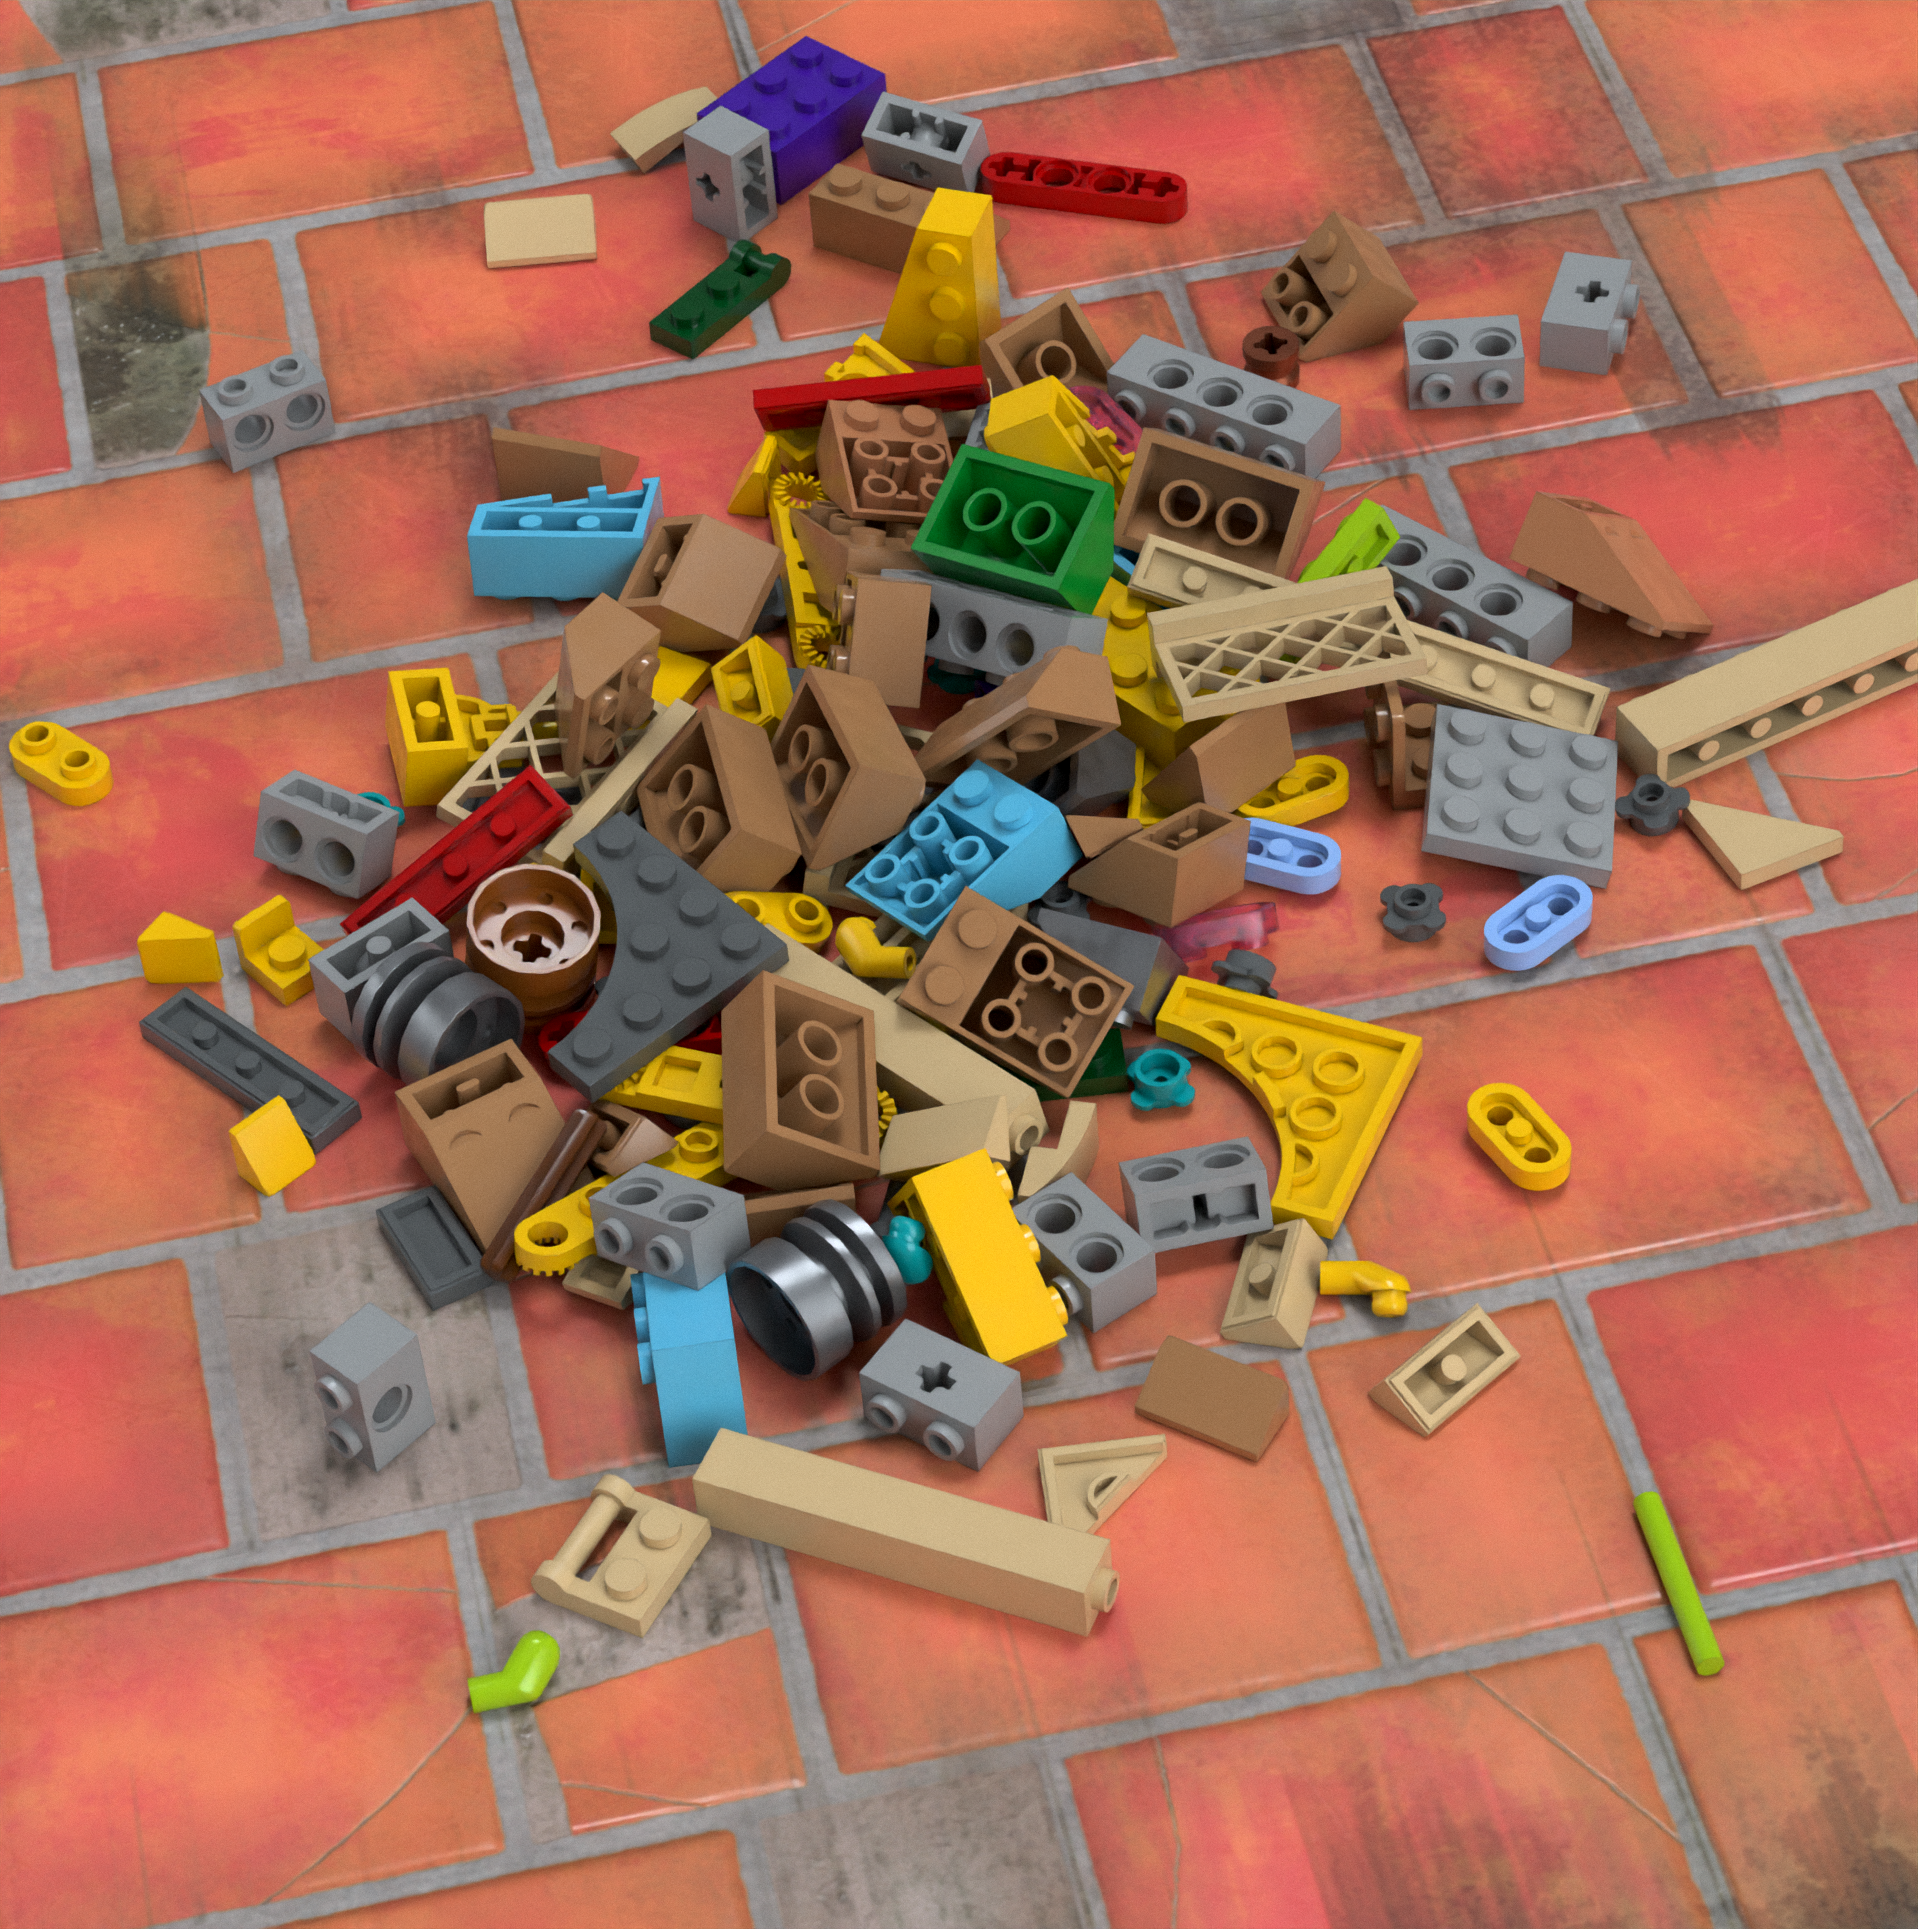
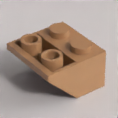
M1333 211L1319 228L1310 234L1301 248L1282 269L1273 275L1270 282L1261 291L1280 327L1287 328L1296 334L1299 339L1298 358L1304 362L1382 344L1419 303L1380 238L1336 211Z
M706 514L658 518L617 602L661 630L659 647L662 646L677 652L738 648L747 642L787 556L781 548Z
M847 571L846 585L836 584L834 590L832 619L838 621V624L841 625L840 645L830 644L826 669L873 680L886 705L919 708L932 585L923 581Z
M604 592L564 626L554 708L564 773L572 779H575L591 763L597 765L604 761L612 751L616 740L629 728L634 730L639 728L647 720L654 707V699L651 695L654 677L660 667V659L657 658L661 630Z
M1197 802L1130 836L1069 876L1068 888L1091 896L1092 900L1098 905L1121 908L1139 915L1151 926L1159 928L1176 927L1183 921L1243 890L1251 821L1202 802Z

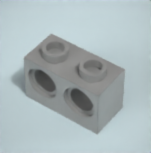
M1518 314L1403 322V367L1409 410L1524 403L1525 356Z
M303 350L280 356L272 362L239 375L229 376L221 382L199 390L210 443L233 473L336 432L326 379Z
M293 770L261 791L253 856L276 865L280 871L286 874L301 875L325 885L337 895L359 899L391 877L399 812L300 771Z
M1248 1136L1118 1163L1127 1224L1155 1249V1253L1274 1229L1266 1168Z
M642 1162L589 1197L594 1239L599 1257L698 1291L725 1273L732 1261L751 1249L744 1195Z
M1072 1172L1012 1208L1019 1225L1027 1224L1036 1238L1041 1254V1260L1036 1265L1046 1288L1053 1286L1064 1302L1067 1315L1071 1316L1074 1314L1093 1333L1157 1294L1155 1249Z

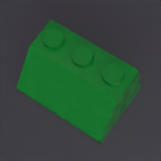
M961 444L910 549L936 575L1092 615L1113 572L1115 489L1107 482Z

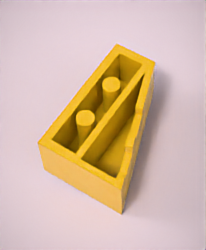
M937 188L916 229L878 344L898 359L949 367L981 365L979 343L1001 329L992 195Z
M1054 375L991 398L988 424L984 428V438L988 450L1110 483L1115 489V522L1136 453L1131 452L1126 455L1120 453L1112 445L1117 443L1116 434L1108 427L1096 430L1086 420L1090 417L1089 409Z
M983 1148L911 1177L887 1204L894 1217L909 1216V1218L924 1224L926 1234L922 1240L924 1245L922 1248L928 1251L932 1257L933 1268L947 1298V1301L943 1302V1309L963 1346L1008 1366L1052 1348L1067 1337L1063 1325L1068 1323V1315L1060 1294L1053 1286L1046 1288L1036 1265L1041 1260V1254L1033 1232L1027 1224L1019 1225L1009 1203V1200L1013 1199L1014 1194L1006 1170L1000 1162L992 1163L986 1148Z

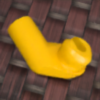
M850 917L841 922L836 931L835 944L853 974L859 977L911 978L916 970V953L912 947L882 946L873 929L877 928L876 925L866 917Z
M1320 1261V1295H1372V1311L1377 1317L1395 1318L1402 1317L1407 1313L1408 1302L1406 1294L1411 1293V1288L1405 1276L1372 1261Z

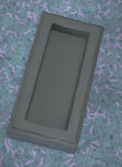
M436 1185L376 1210L379 1227L432 1311L493 1285L492 1278L480 1268L482 1256Z

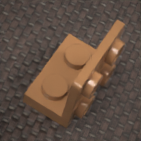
M1384 651L1377 656L1382 659L1391 658L1390 653ZM1396 680L1365 686L1367 699H1374L1373 707L1364 708L1363 717L1367 744H1378L1379 749L1373 750L1376 784L1378 787L1388 786L1393 810L1425 807L1431 723L1437 704L1448 706L1447 702L1436 701L1402 705Z

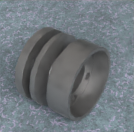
M416 942L400 948L382 962L364 985L354 1008L351 1035L355 1050L363 1058L376 1067H381L394 1079H402L408 1086L509 1039H512L517 1047L520 1048L525 1027V1016L522 1003L510 991L485 975L474 973L463 961L451 957L447 951L438 945Z
M833 1199L820 1200L806 1209L803 1217L792 1219L785 1224L780 1235L781 1239L772 1237L762 1240L732 1261L726 1273L729 1294L737 1314L751 1337L774 1363L787 1374L802 1381L818 1378L849 1355L854 1345L853 1341H869L877 1335L880 1327L890 1326L901 1318L907 1308L906 1287L898 1266L883 1241L864 1219L847 1205Z

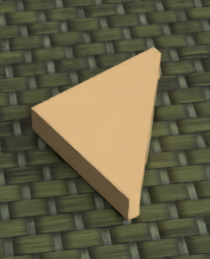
M1690 800L1689 806L1682 809V819L1740 890L1839 854L1843 850L1844 836L1839 830L1696 800Z
M1165 1434L1038 1449L1039 1470L1047 1521L1094 1534L1167 1458Z

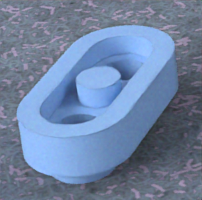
M1244 818L1251 821L1245 880L1307 895L1323 893L1338 883L1341 877V850L1332 838L1320 833L1265 819Z
M1567 875L1548 876L1533 884L1487 919L1484 926V952L1488 960L1502 969L1512 971L1527 970L1540 964L1590 925L1593 902L1590 888L1580 879Z

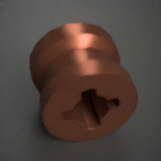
M1264 326L1254 329L1245 336L1242 350L1246 364L1243 370L1295 389L1299 384L1300 368L1296 362V359L1299 357V339L1296 334L1280 326Z

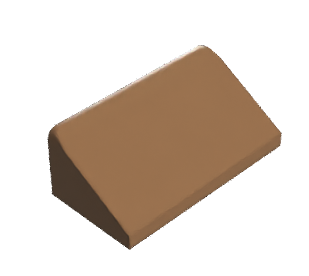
M1078 815L1065 816L1088 862L1093 861L1123 840L1143 830L1139 819Z
M604 1098L598 1099L593 1104L591 1103L586 1110L598 1115L607 1125V1133L587 1164L613 1177L673 1149L679 1143L646 1117Z
M1168 1335L1157 1352L1137 1399L1135 1413L1257 1462L1289 1415V1389L1287 1382L1278 1377Z

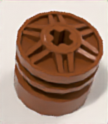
M521 864L499 870L480 883L468 903L465 964L474 973L483 974L510 991L522 1003L525 1016L523 1034L540 1035L542 1028L552 1019L568 1013L586 1011L595 995L601 911L593 892L575 875L554 866Z

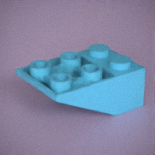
M977 759L845 886L850 893L929 942L935 938L965 886L1008 911L1039 899L1083 857V854L1056 805Z

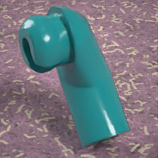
M896 1216L890 1222L888 1236L882 1235V1241L897 1264L906 1287L925 1281L932 1271L933 1260L930 1253L920 1247V1243L926 1234L924 1224L908 1217Z

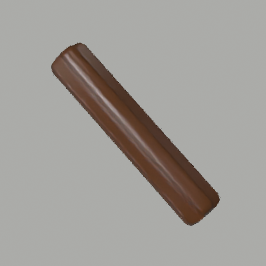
M577 1109L571 1114L480 1259V1268L492 1279L507 1284L516 1279L523 1265L519 1266L516 1263L514 1232L516 1227L526 1218L569 1194L607 1133V1125L595 1113L589 1110Z

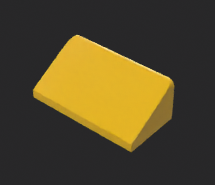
M756 635L711 667V673L719 709L765 728L771 743L790 704L793 692L783 656Z

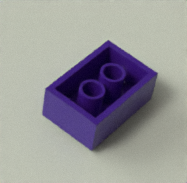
M805 36L697 113V122L719 106H722L768 129L776 203L783 205L831 170L837 163L839 164L864 145L861 135L882 92H887L885 73Z

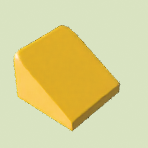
M767 435L741 472L727 507L729 513L767 517L768 513H770L768 503L774 481L782 475L779 445L776 436Z
M163 911L137 939V947L145 979L150 983L219 982L224 976L214 931Z
M279 1095L228 1131L239 1176L265 1196L275 1195L316 1164L312 1148L286 1101Z

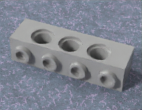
M1142 334L1107 371L1109 417L1144 429V427L1158 428L1312 478H1316L1341 450V405Z
M1383 504L1381 505L1399 533L1400 538L1376 568L1387 566L1393 577L1394 597L1406 620L1549 667L1571 648L1572 601Z
M881 569V576L923 581L932 585L924 662H927L928 656L938 658V669L964 675H973L975 669L986 671L985 682L1001 686L1007 676L1025 671L1044 659L1043 655L1055 647L1072 645L1078 647L1082 652L1102 655L1108 622L1106 618L921 570Z

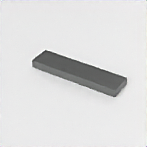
M184 987L139 1022L144 1039L254 1113L278 1095L282 1097L290 1108L314 1155L362 1118L359 1102L187 987Z

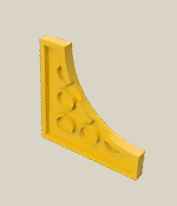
M1178 975L1155 1018L1156 1036L1179 1043L1212 1059L1236 1076L1254 1094L1274 1126L1281 1150L1282 1161L1279 1180L1270 1202L1273 1224H1281L1304 1218L1318 1236L1333 1240L1422 1057L1423 1037Z

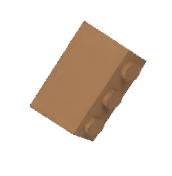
M837 163L808 193L814 247L902 274L916 229L934 193ZM993 214L995 245H997L1010 230V220Z
M1144 427L1114 522V545L1141 553L1146 537L1150 533L1289 580L1308 539L1325 482L1158 428Z
M1072 645L1055 647L1043 655L1044 659L1025 671L1007 676L1001 686L987 695L966 702L962 707L963 710L939 724L915 756V760L926 779L925 787L945 790L977 759L1023 785L1119 727L1121 720L1108 657L1082 652L1078 647Z
M808 665L770 746L801 853L808 868L821 871L900 833L911 810H915L922 801L926 779L873 680Z
M706 704L636 787L647 832L724 894L731 891L769 892L782 876L787 875L794 868L797 859L802 855L766 729Z
M762 970L721 1011L724 1172L778 1191L873 1178L880 1172L874 1010Z

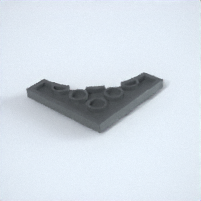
M619 811L573 844L576 862L593 877L604 892L612 911L615 912L617 946L607 982L595 1004L583 1020L564 1039L548 1051L551 1069L592 1104L724 1009L762 970L773 973L789 961L788 948L784 941L622 811Z

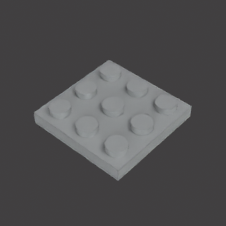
M1437 704L1431 723L1421 851L1546 877L1553 875L1572 876L1580 879L1586 885L1606 889L1612 873L1618 741Z

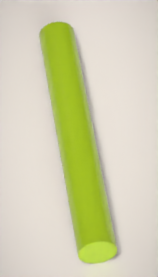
M1653 1491L1641 1493L1634 1499L1633 1507L1696 1670L1700 1675L1715 1674L1724 1667L1725 1662L1660 1495Z

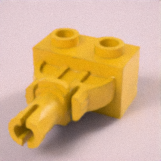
M449 668L388 671L385 728L404 807L439 804L516 719L521 711H517L516 706L512 704L491 705L475 697L455 694ZM557 721L537 722L532 727L534 740L559 738ZM524 758L502 760L497 766L498 771L501 768L521 767L522 759Z

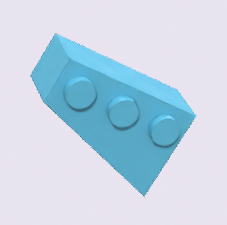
M660 477L642 479V490L607 495L606 485L587 488L588 498L558 503L552 502L550 493L477 505L467 534L474 596H494L501 600H513L519 597H552L560 601H570L577 598H597L604 592L617 601L657 519L664 517Z
M645 1272L630 1274L643 1385L656 1383L668 1466L671 1468L699 1464L705 1457L720 1428L748 1435L726 1272L699 1291Z

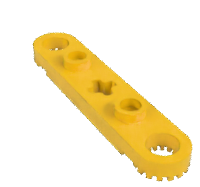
M788 472L787 476L782 474L779 476V479L777 478L774 481L768 504L775 546L781 548L787 556L780 570V577L794 661L800 669H806L808 665L826 669L827 659L823 660L824 655L822 654L816 657L817 651L828 652L830 644L840 645L841 625L838 624V621L833 620L832 613L819 603L789 518L790 508L810 509L811 501H829V497L822 491L820 480L814 482L815 477L811 475L806 479L804 478V473L799 472L796 477L794 472ZM791 497H796L807 501L806 506L802 501H800V505H796V499L790 502Z
M671 1046L600 1099L604 1098L615 1104L723 1125L722 1055ZM877 1087L878 1115L881 1116V1121H878L879 1149L881 1150L892 1116L897 1115V1107L895 1106L894 1099L890 1098L885 1090L880 1092Z
M701 1122L675 1136L674 1139L679 1142L676 1147L645 1162L718 1187L738 1177L724 1172L723 1125ZM628 1171L616 1177L606 1174L520 1222L514 1232L516 1263L519 1266L523 1265V1270L527 1272L533 1269V1275H540L541 1271H546V1276H552V1271H557L558 1275L564 1274L565 1268L571 1271L574 1268V1263L579 1264L581 1259L590 1254L598 1256L589 1197ZM542 1238H545L546 1243H550V1238H554V1243L558 1244L561 1240V1244L553 1247H542L535 1245V1241L541 1244Z

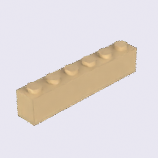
M1918 579L1892 588L1883 594L1850 608L1840 610L1829 617L1791 631L1782 637L1747 652L1739 653L1728 660L1695 674L1685 676L1679 681L1646 695L1636 697L1618 706L1616 709L1615 741H1618V756L1638 777L1645 774H1655L1667 783L1668 786L1674 788L1917 683Z

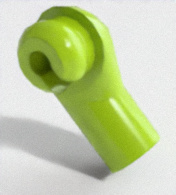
M541 1630L527 1632L518 1641L502 1671L467 1678L474 1713L531 1702L537 1699L543 1693L559 1664L560 1648L557 1641L551 1635Z

